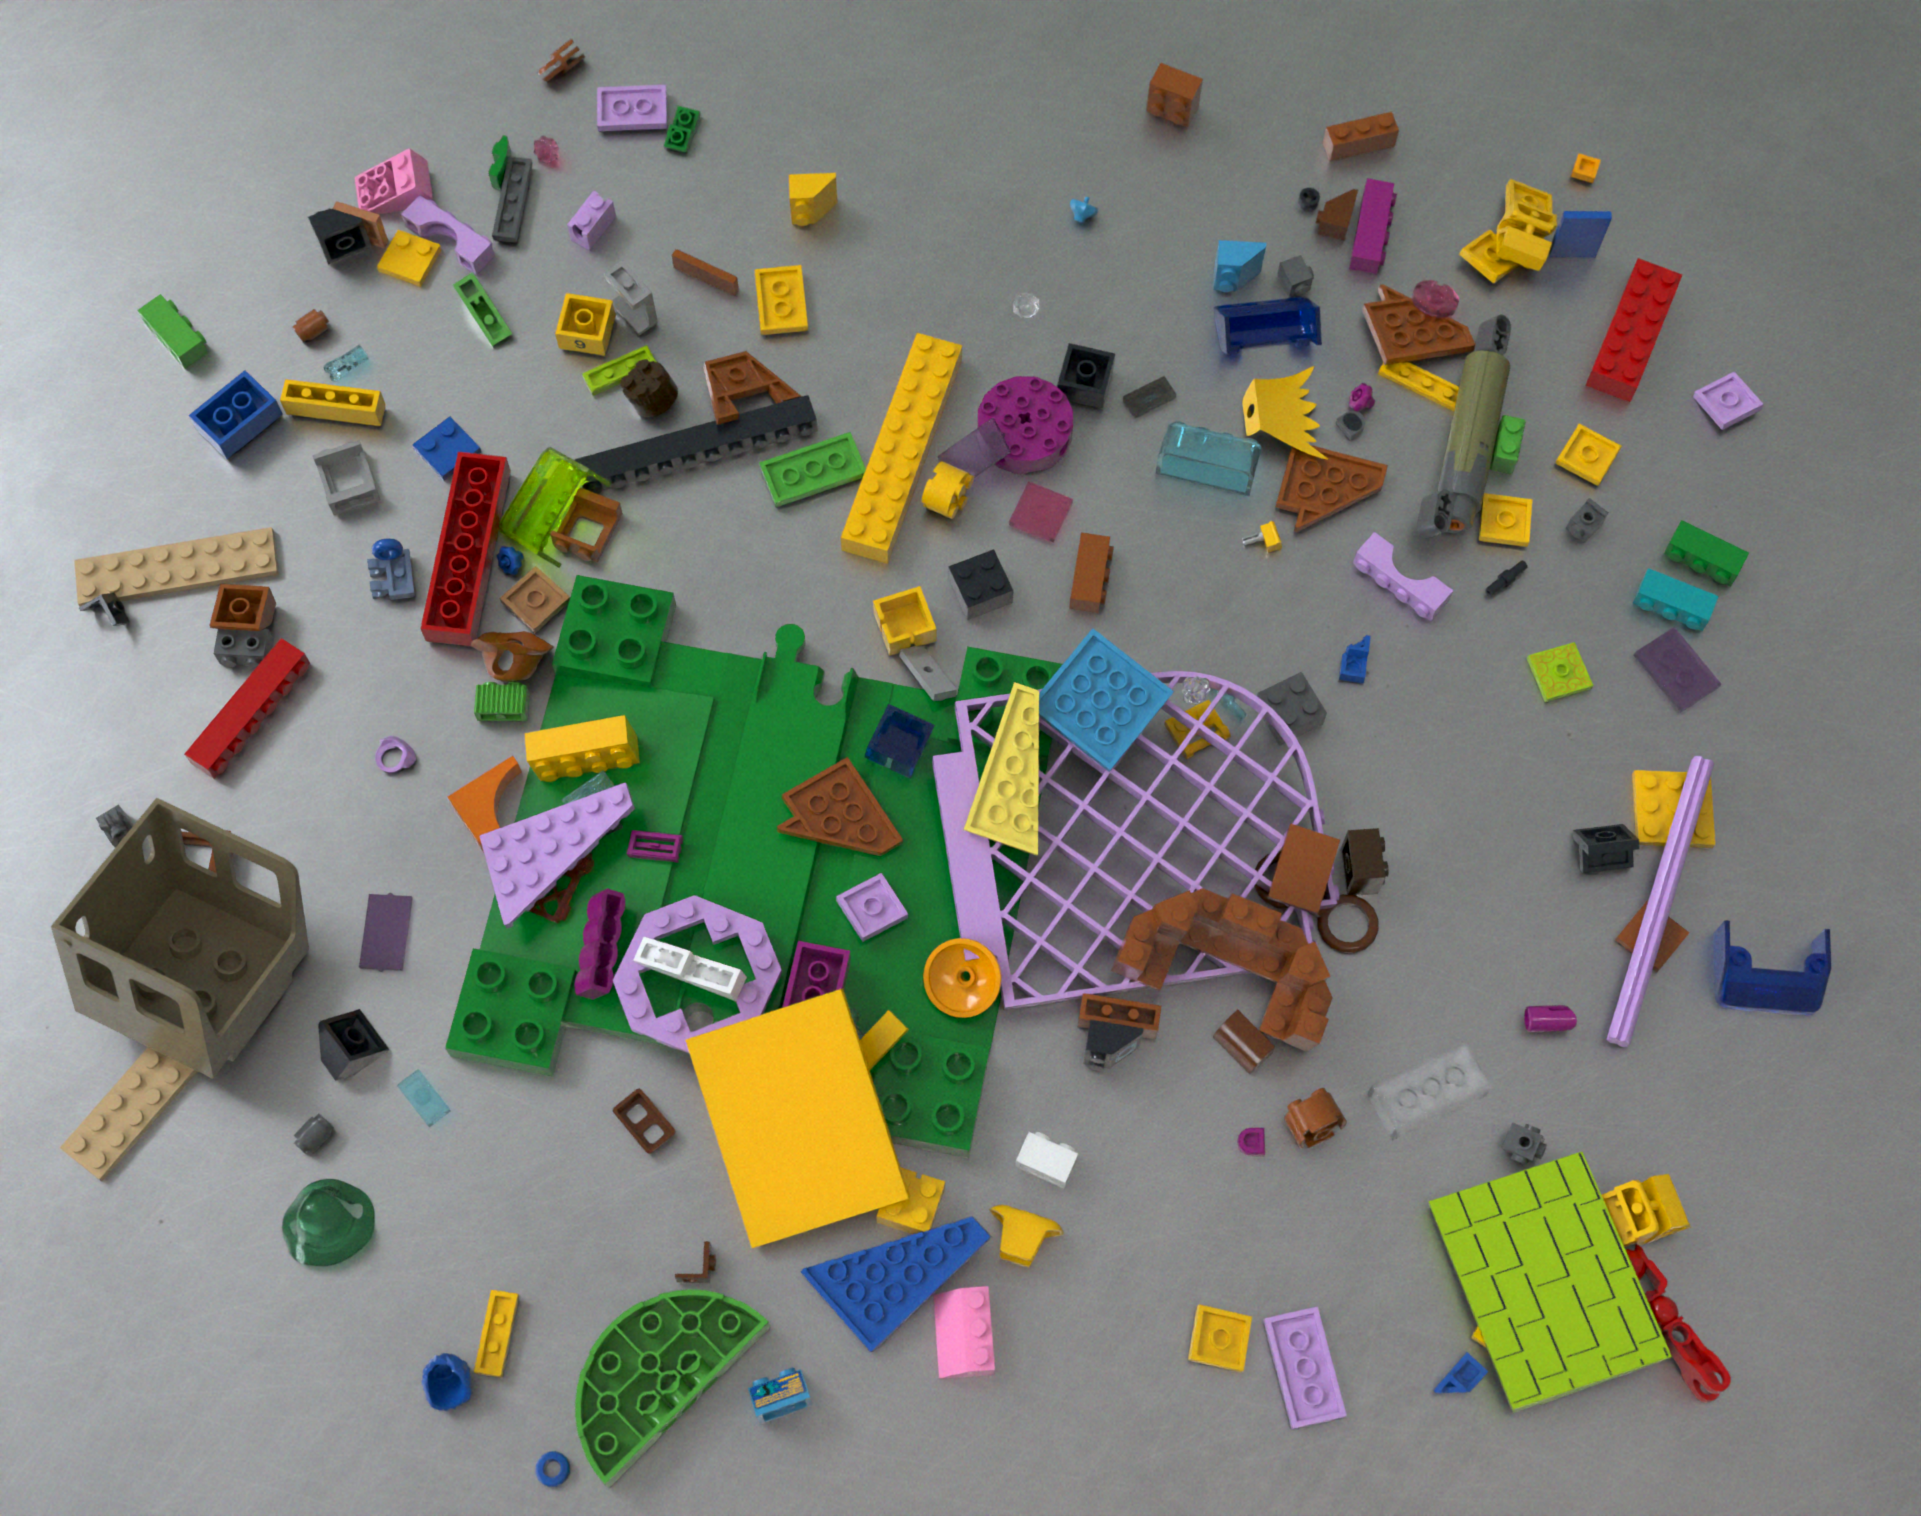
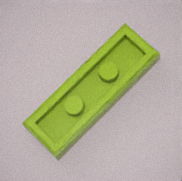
M645 345L582 373V376L592 396H595L620 385L621 379L628 375L631 369L635 368L638 361L648 359L650 362L656 361L648 346Z

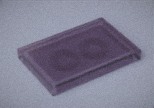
M1675 627L1634 653V657L1680 713L1721 686V682Z

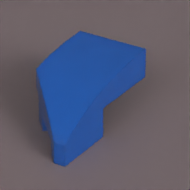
M1370 635L1364 636L1363 640L1355 645L1350 644L1347 646L1341 658L1339 680L1364 684Z
M1466 1352L1433 1391L1436 1393L1471 1392L1489 1371Z

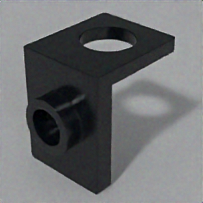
M115 592L101 594L79 607L80 611H85L102 605L113 627L126 625L130 622L124 611V605L118 600Z

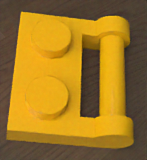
M1208 699L1185 712L1198 721L1211 702ZM1213 709L1203 725L1209 729L1214 727L1216 730L1214 733L1224 740L1231 738L1228 727L1222 722L1216 710ZM1173 717L1165 720L1164 725L1179 748L1191 730ZM1201 738L1188 744L1181 754L1187 760L1194 756L1193 753L1211 744Z

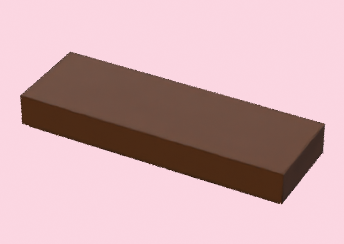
M675 249L671 255L675 269L733 296H736L739 291L737 276L678 249Z

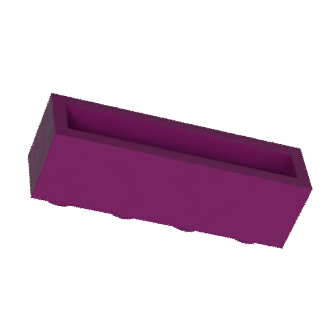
M1367 178L1349 269L1377 274L1379 265L1384 266L1386 252L1382 251L1383 246L1388 245L1390 232H1386L1387 226L1391 227L1394 213L1389 211L1390 207L1395 206L1397 193H1393L1395 183Z

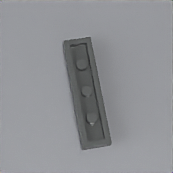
M508 157L492 232L494 241L517 243L533 165L531 159Z

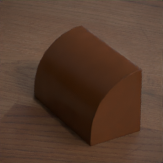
M1238 1009L1213 1035V1038L1249 1074L1271 1056L1275 1049V1046Z

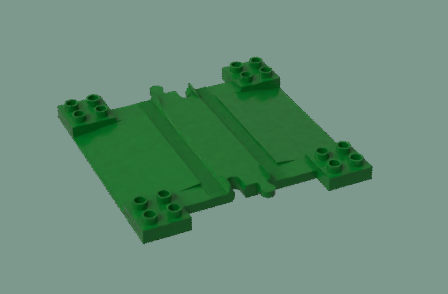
M576 575L552 661L555 678L540 730L625 715L637 735L640 763L632 764L629 768H610L602 773L588 772L583 773L579 777H560L552 782L540 781L530 767L515 822L625 782L629 787L635 809L627 817L621 819L623 828L602 837L598 841L599 844L584 858H581L571 871L568 869L556 881L557 884L542 899L537 900L528 912L525 911L512 923L513 926L508 929L504 926L496 894H494L480 949H472L445 1046L450 1057L553 1077L566 1027L667 1046L653 1038L640 1035L631 1030L614 983L609 993L594 1000L576 995L575 979L580 971L579 955L584 946L583 930L588 921L587 906L593 895L607 888L624 893L625 909L620 917L621 934L616 942L617 959L612 967L613 977H615L644 915L695 895L763 923L782 970V974L778 982H776L763 1014L783 1008L798 941L849 950L851 963L844 994L859 1040L888 1010L909 1029L870 1070L893 1144L969 1158L1001 1000V991H999L994 1003L984 1012L972 1017L960 1018L950 1016L939 1010L929 999L924 987V968L930 954L942 943L960 938L932 759L936 755L962 752L955 713L956 701L1010 694L1014 682L1036 690L1043 689L1063 664L967 646L956 697L947 698L942 701H933L924 689L862 678L857 675L854 668H851L850 672L844 674L841 686L842 699L834 705H823L816 700V697L822 688L825 671L816 665L797 662L798 654L804 650L806 644L804 631L798 625L786 624L777 630L775 634L777 647L775 658L767 657V652H764L761 659L669 643L667 639L676 609L673 592ZM1006 706L992 708L979 725L982 730L993 738L996 737ZM982 709L968 711L969 723L974 721ZM908 714L915 716L912 726L905 723ZM1039 729V771L1046 775L1053 738ZM972 735L980 783L991 748ZM848 757L903 839V843L884 855L877 856L778 833L777 826L794 817L783 801L782 794ZM887 757L894 760L891 769L884 766ZM1041 792V794H1040L1039 797H1038V810H1039V805H1040V800H1041L1042 792ZM632 830L682 835L684 840L681 843L682 849L681 853H679V863L628 857L627 851ZM636 839V842L658 843L673 846L675 844L674 842ZM988 839L989 846L993 847L996 841ZM1003 844L999 852L1026 871L1030 853ZM634 848L635 850H644V851H653V852H662V853H671V854L673 853V852H667V851H657V850H648V849ZM992 859L1000 911H1003L1024 881ZM882 873L907 911L908 918L862 942L837 903L836 896ZM1021 897L1009 912V915L1016 920ZM705 922L657 940L689 950L695 956L740 969L747 977L744 984L756 980L739 936L713 945ZM1002 922L1009 960L1014 929ZM653 969L639 974L656 1018L682 1009L685 1020L693 1013L706 1012L713 1017L712 1024L740 1013L736 1001ZM964 971L963 978L969 981L970 973Z

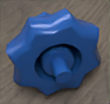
M501 546L499 553L496 555L498 566L505 574L516 575L524 559L522 552L516 551L514 547Z

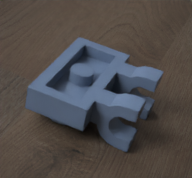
M403 549L402 554L392 560L367 559L370 577L379 576L384 572L387 573V580L369 581L373 599L384 597L386 594H389L390 600L415 597L409 549Z

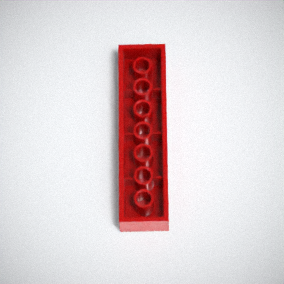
M458 452L420 628L425 641L471 646L472 641L477 639L511 472L507 457Z

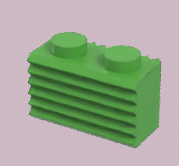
M1502 415L1497 430L1490 470L1509 475L1513 473L1519 460L1521 441L1526 423L1524 419Z
M485 682L483 685H476L474 714L477 721H528L530 693L527 685H523L520 682H510L508 685Z

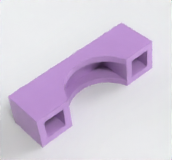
M419 195L401 214L405 227L423 239L436 234L447 235L457 241L455 253L458 263L475 275L495 256L490 239L475 233L473 228L467 223L462 224L451 212L441 210L431 199L427 200Z
M1374 532L1356 552L1353 563L1359 571L1373 577L1379 586L1393 592L1399 601L1413 607L1419 616L1426 617L1432 621L1449 602L1453 590L1435 576L1424 580H1413L1403 576L1393 564L1392 552L1394 546Z

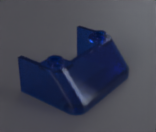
M1306 297L1227 304L1214 307L1219 345L1226 355L1240 353L1239 349L1244 348V345L1290 341L1296 343L1297 347L1309 346L1310 342L1322 345L1320 306Z
M1724 920L1713 933L1714 996L1716 1002L1721 1007L1806 1016L1815 1014L1821 1008L1831 972L1830 929H1824L1812 941V954L1805 959L1803 972L1752 968L1750 953L1743 947L1730 946V921Z

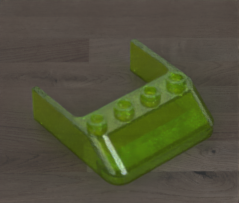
M548 447L539 456L500 520L499 530L536 555L560 568L562 565L560 562L543 552L551 532L560 524L562 515L567 507L572 504L576 492L585 483L588 476L608 487L611 485V482L554 448Z

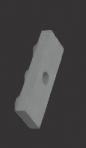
M923 645L900 649V658L933 701H942L947 698L956 697L957 689Z

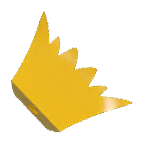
M1314 366L1284 378L1253 379L1242 400L1247 436L1262 430L1302 452L1318 458L1328 459L1308 443L1317 441L1304 431L1320 427L1317 422L1304 416V414L1312 411L1317 404L1299 399L1309 392V389H1300V387L1309 378ZM1252 404L1255 407L1253 415L1249 409Z

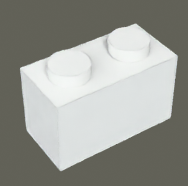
M1029 1132L1016 1159L1015 1167L1064 1189L1077 1161L1078 1153L1074 1152L1075 1149L1068 1144L1060 1143L1058 1145L1051 1142L1050 1138L1043 1133L1035 1132L1033 1134Z

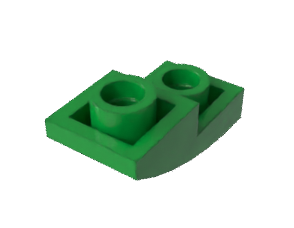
M681 106L677 107L673 124H670L664 143L665 148L687 153L700 120V111Z
M505 135L492 148L495 163L490 166L488 171L492 187L498 190L502 188L508 157H511L508 137Z

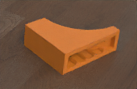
M513 755L447 796L451 806L482 851L480 835L500 828L498 807L501 796L509 783L522 773Z

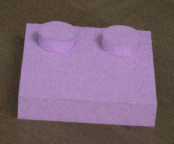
M1735 372L1696 390L1693 396L1722 430L1761 411L1763 408V403Z
M882 873L836 896L837 903L862 942L908 918L907 911Z

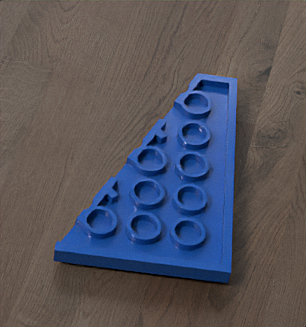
M972 1216L806 1267L801 1273L868 1350L873 1352L981 1249L992 1236Z

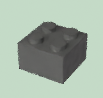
M1302 672L1257 694V697L1269 705L1284 720L1296 738L1323 725L1327 712ZM1263 717L1279 746L1284 744L1285 741L1277 730Z

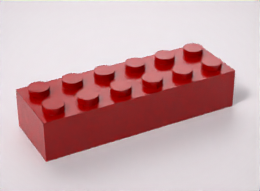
M1640 258L1637 259L1585 386L1631 402L1683 274Z

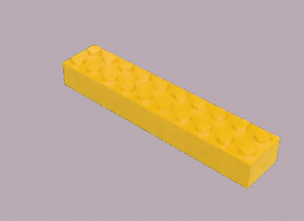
M916 333L840 537L841 551L886 564L889 563L961 365L962 345Z

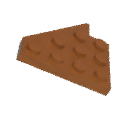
M1384 284L1379 285L1378 288L1382 301L1365 303L1363 305L1362 311L1385 365L1472 352L1475 349V342L1467 326Z

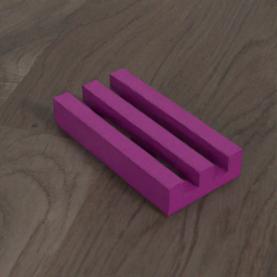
M632 830L627 855L631 858L679 863V853H681V843H683L684 838L682 835ZM636 839L674 842L675 844L673 846L658 843L636 842ZM634 848L648 849V850H657V851H667V852H673V853L671 854V853H662V852L635 850Z

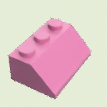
M989 1287L959 1288L933 1295L939 1379L994 1375L995 1365Z

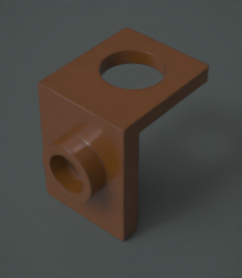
M704 1241L703 1274L676 1273L675 1279L677 1283H710L711 1271L716 1270V1255H711L712 1246L710 1241Z

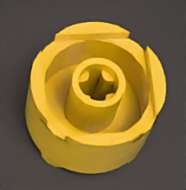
M941 461L933 470L937 474L932 480L928 479L922 495V503H924V507L953 519L958 509L963 510L967 503L968 497L965 494L967 489L969 490L972 486L974 476Z

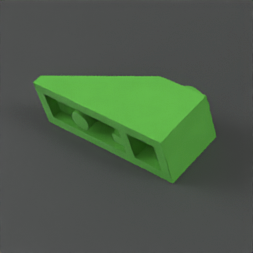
M473 272L453 284V287L492 347L512 334Z

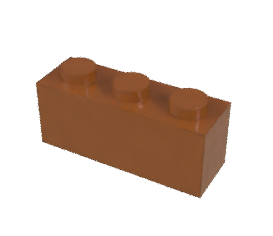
M1392 112L1327 126L1323 138V146L1330 162L1395 147L1399 128Z
M1081 532L1069 609L1099 613L1100 605H1105L1107 590H1102L1103 582H1109L1110 568H1106L1107 560L1112 561L1114 546H1109V536Z
M1083 993L1078 1027L1089 1029L1092 1019L1143 1028L1142 1037L1156 1039L1162 1006Z

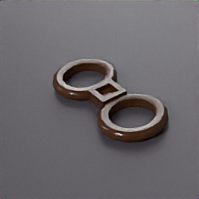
M1281 851L1277 853L1269 866L1278 862ZM1270 853L1258 862L1255 868L1256 871L1260 869ZM1257 884L1254 885L1258 896L1266 904L1278 909L1288 908L1283 903L1268 899V892ZM1341 894L1333 908L1319 909L1317 915L1310 913L1318 919L1317 928L1322 940L1330 948L1341 953H1356L1365 950L1374 942L1379 931V919L1374 908L1365 899L1356 895ZM1348 905L1360 909L1368 921L1366 935L1354 942H1344L1337 939L1331 933L1328 926V917L1335 908Z

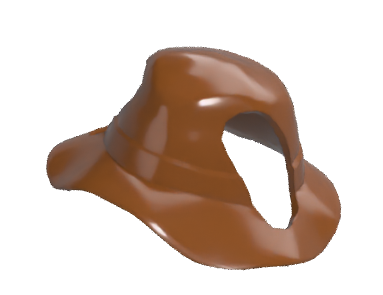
M526 631L513 633L486 632L471 643L473 648L482 651L488 674L502 682H515L531 678L543 655L554 648L553 645H550L545 640ZM511 640L519 641V642H521L523 645H521V644H519V643H517V642L511 641ZM504 650L513 653V663L509 670H502L498 665Z

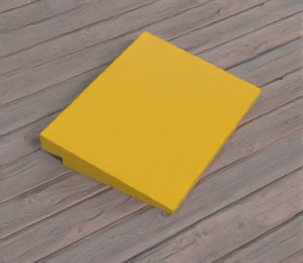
M843 988L686 1039V1044L752 1248L910 1198Z

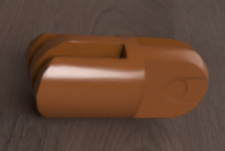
M572 39L550 55L551 61L538 70V74L541 75L552 65L556 67L542 80L547 82L559 72L565 74L585 58L584 54H581L567 65L566 61L580 50L578 46L563 57L560 55L562 51L574 43Z

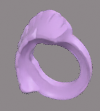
M388 736L380 739V746L376 751L375 761L377 766L384 772L395 773L403 768L406 769L412 766L416 761V755L411 746L403 739L400 740L399 737ZM399 747L403 753L399 764L392 768L386 767L382 761L384 753L389 749Z

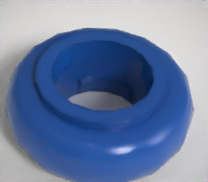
M391 538L381 539L372 546V554L380 560L396 559L403 552L402 544L398 540Z
M557 1451L543 1454L535 1466V1474L538 1480L548 1487H556L564 1483L570 1473V1463L567 1457ZM550 1461H557L561 1466L560 1473L555 1477H548L545 1474V1467Z

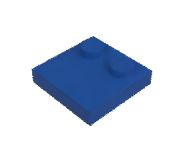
M450 416L412 444L413 449L443 481L454 473L458 452L475 454L482 452L475 441Z

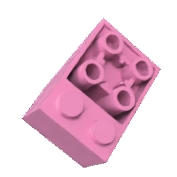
M410 148L354 177L359 208L376 214L406 210L419 195L427 200L433 199L427 160Z

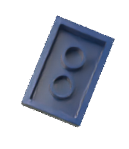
M244 370L188 416L195 429L228 459L283 415L276 399Z

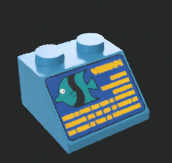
M795 1368L786 1369L779 1373L780 1377L769 1380L768 1377L758 1379L753 1382L752 1387L748 1388L754 1411L760 1424L812 1406L801 1369L795 1371Z

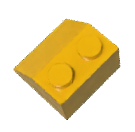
M836 173L789 174L792 225L805 226L816 224L838 203Z

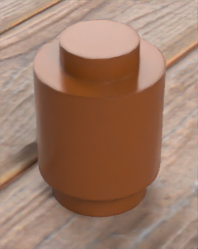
M313 309L295 321L296 324L292 326L295 333L304 343L307 340H313L329 329L326 325L329 323V320L322 310L317 312Z

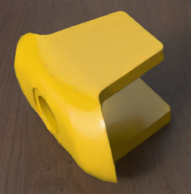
M1002 1204L989 1209L991 1214L1003 1225L999 1255L1003 1260L1030 1267L1044 1239L1064 1234L1062 1227L1056 1221L1035 1213Z

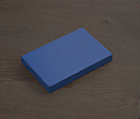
M1563 211L1549 250V258H1596L1612 220L1611 212Z

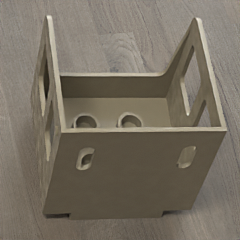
M159 798L152 802L51 925L76 1012L214 1079L228 1059L234 1062L293 982L292 972L309 950L299 874L296 867L287 859ZM181 829L201 837L211 844L217 873L187 858ZM148 837L150 854L145 861L142 844L145 838ZM232 853L260 865L276 875L281 904L238 883ZM81 917L85 928L84 936L76 933V924Z

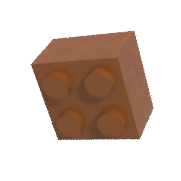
M1160 62L1149 83L1146 111L1154 116L1168 119L1175 124L1189 127L1199 107L1203 79Z

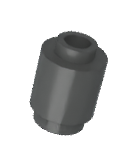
M318 1113L314 1118L311 1117L294 1134V1137L297 1138L294 1144L305 1154L308 1151L314 1153L331 1136L330 1132L334 1127Z

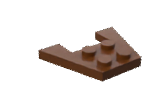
M747 351L705 361L703 370L717 425L738 419L740 413L731 402L732 400L768 391L776 404L801 397L799 393Z

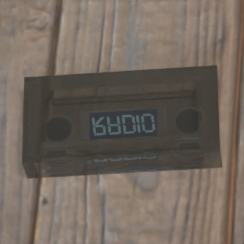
M1163 376L1124 395L1123 401L1133 417L1137 418L1175 399L1177 394L1166 377Z

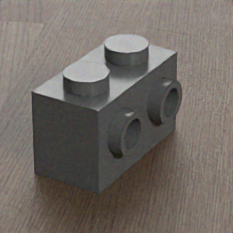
M218 629L213 654L223 666L235 667L236 665H246L250 668H256L273 648L274 638L268 629L261 631Z

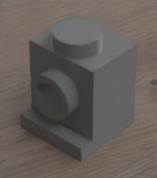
M1589 498L1569 520L1566 528L1575 538L1586 542L1604 523L1609 512Z

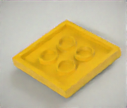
M1634 770L1632 773L1635 836L1639 839V845H1666L1687 772ZM1711 776L1689 847L1713 848L1716 845Z

